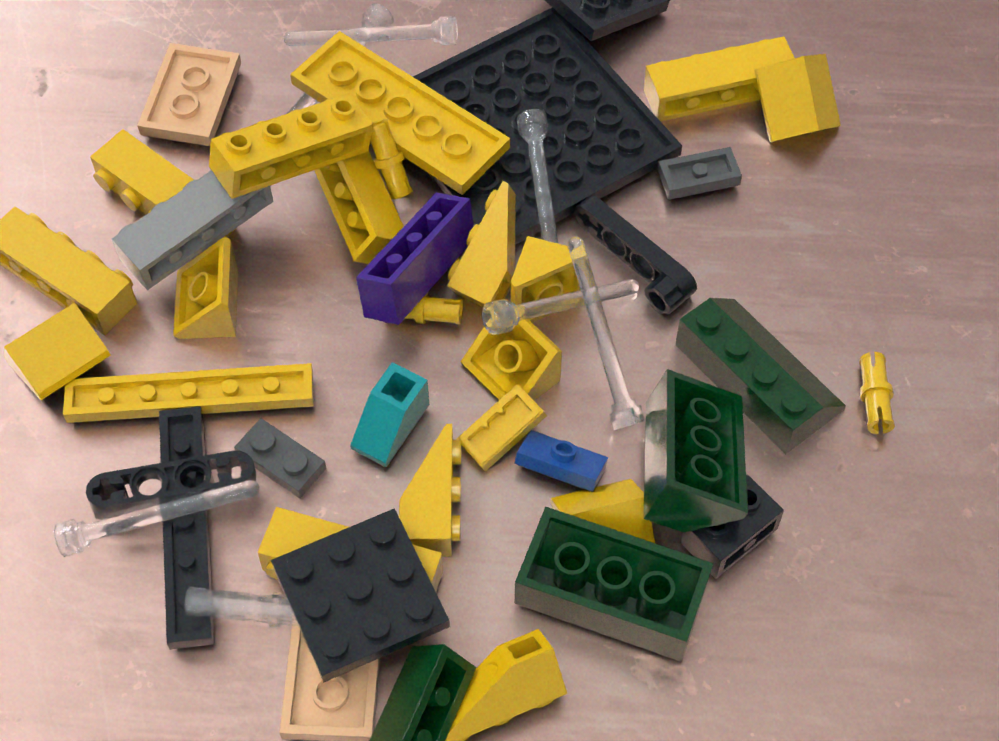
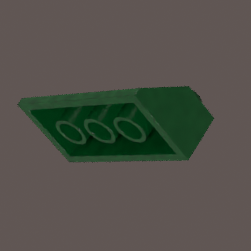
M709 298L680 318L675 345L718 388L742 396L743 413L785 455L845 410L846 405L735 299Z
M667 369L646 402L644 519L683 533L744 519L748 514L742 396Z
M545 506L515 581L514 603L682 662L713 563Z

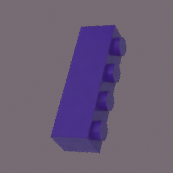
M436 192L358 274L356 280L365 318L399 325L468 247L466 244L468 235L474 227L470 198Z

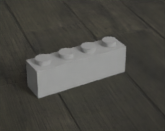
M211 170L198 180L190 181L182 191L166 202H161L154 206L150 213L134 224H129L122 228L118 235L111 239L119 260L148 291L274 202L271 187L268 186L231 199Z

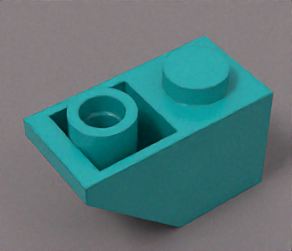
M392 362L368 396L350 444L351 449L387 467L430 405L428 380Z

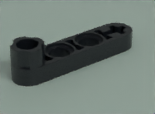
M591 195L575 207L574 215L580 226L650 283L644 292L655 311L660 314L666 313L669 315L696 292L697 283L684 266L601 199Z
M228 451L104 472L96 475L89 481L86 486V496L96 519L103 521L106 526H117L122 524L124 518L133 512L247 492L255 484L257 474L253 459L247 453ZM233 467H240L241 477L232 478ZM214 469H217L219 482L214 483L211 472ZM191 472H200L205 475L204 482L195 488L184 486L182 480L184 476ZM157 479L162 482V487L156 494L144 495L139 492V487L146 480ZM129 484L133 497L128 496L125 485Z

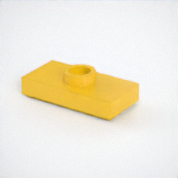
M517 384L465 430L457 440H461V445L486 472L547 415Z

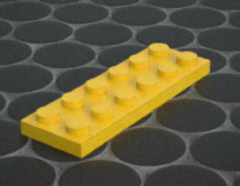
M338 31L290 74L292 85L320 103L326 99L350 93L371 122L388 119L397 150H402L404 158L461 195L510 149V138L341 31Z

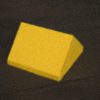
M826 54L802 56L754 70L769 142L841 126Z
M224 236L177 270L174 337L178 339L236 337L238 268L231 239Z
M527 236L511 280V303L534 323L582 301L586 268V254L584 251Z
M503 299L460 362L499 400L515 385L519 384L535 401L560 382L562 350L508 299Z
M75 302L4 346L6 362L40 400L111 356Z
M632 479L595 487L593 492L585 489L550 498V503L554 510L655 543L652 522L644 519V492Z

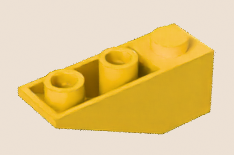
M502 181L498 190H493L485 204L486 213L480 225L476 224L471 229L466 242L468 247L462 259H457L453 263L448 274V280L450 281L447 285L456 295L493 313L500 302L507 296L515 271L516 194L510 185Z
M452 424L444 426L399 499V518L412 545L441 552L442 557H452V541H460L461 537L460 515H452L453 502H461V477H453V465H461V440H453Z
M539 629L498 645L475 669L445 741H466L471 735L492 726L503 725L517 715L533 708L547 706L554 699L567 694L554 648Z

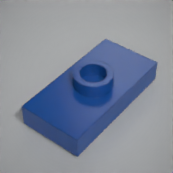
M531 430L518 449L514 464L593 492L606 468L608 457L575 446L571 442L558 440Z

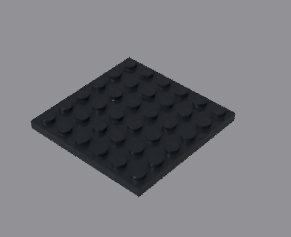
M550 8L413 76L510 138V149L463 195L431 174L429 175L444 194L470 198L474 225H480L486 213L485 204L491 192L498 190L502 181L507 182L516 194L515 245L525 240L527 236L531 237L573 214L575 207L592 195L601 199L658 168V161L676 158L682 152L681 143L582 34L554 8Z

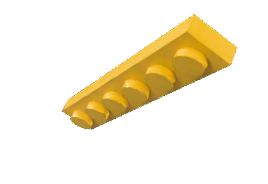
M312 363L77 378L65 385L63 416L67 423L159 417V411L201 406L203 414L313 407Z

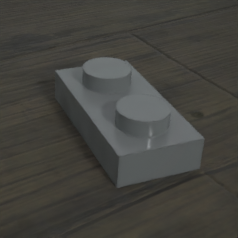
M731 147L658 161L657 171L668 200L741 184L742 174Z
M262 418L234 446L235 451L245 452L252 457L257 470L298 498H301L326 470L325 460Z

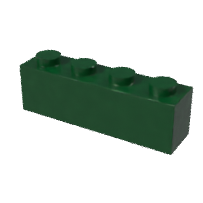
M445 644L412 646L369 741H445L476 667Z

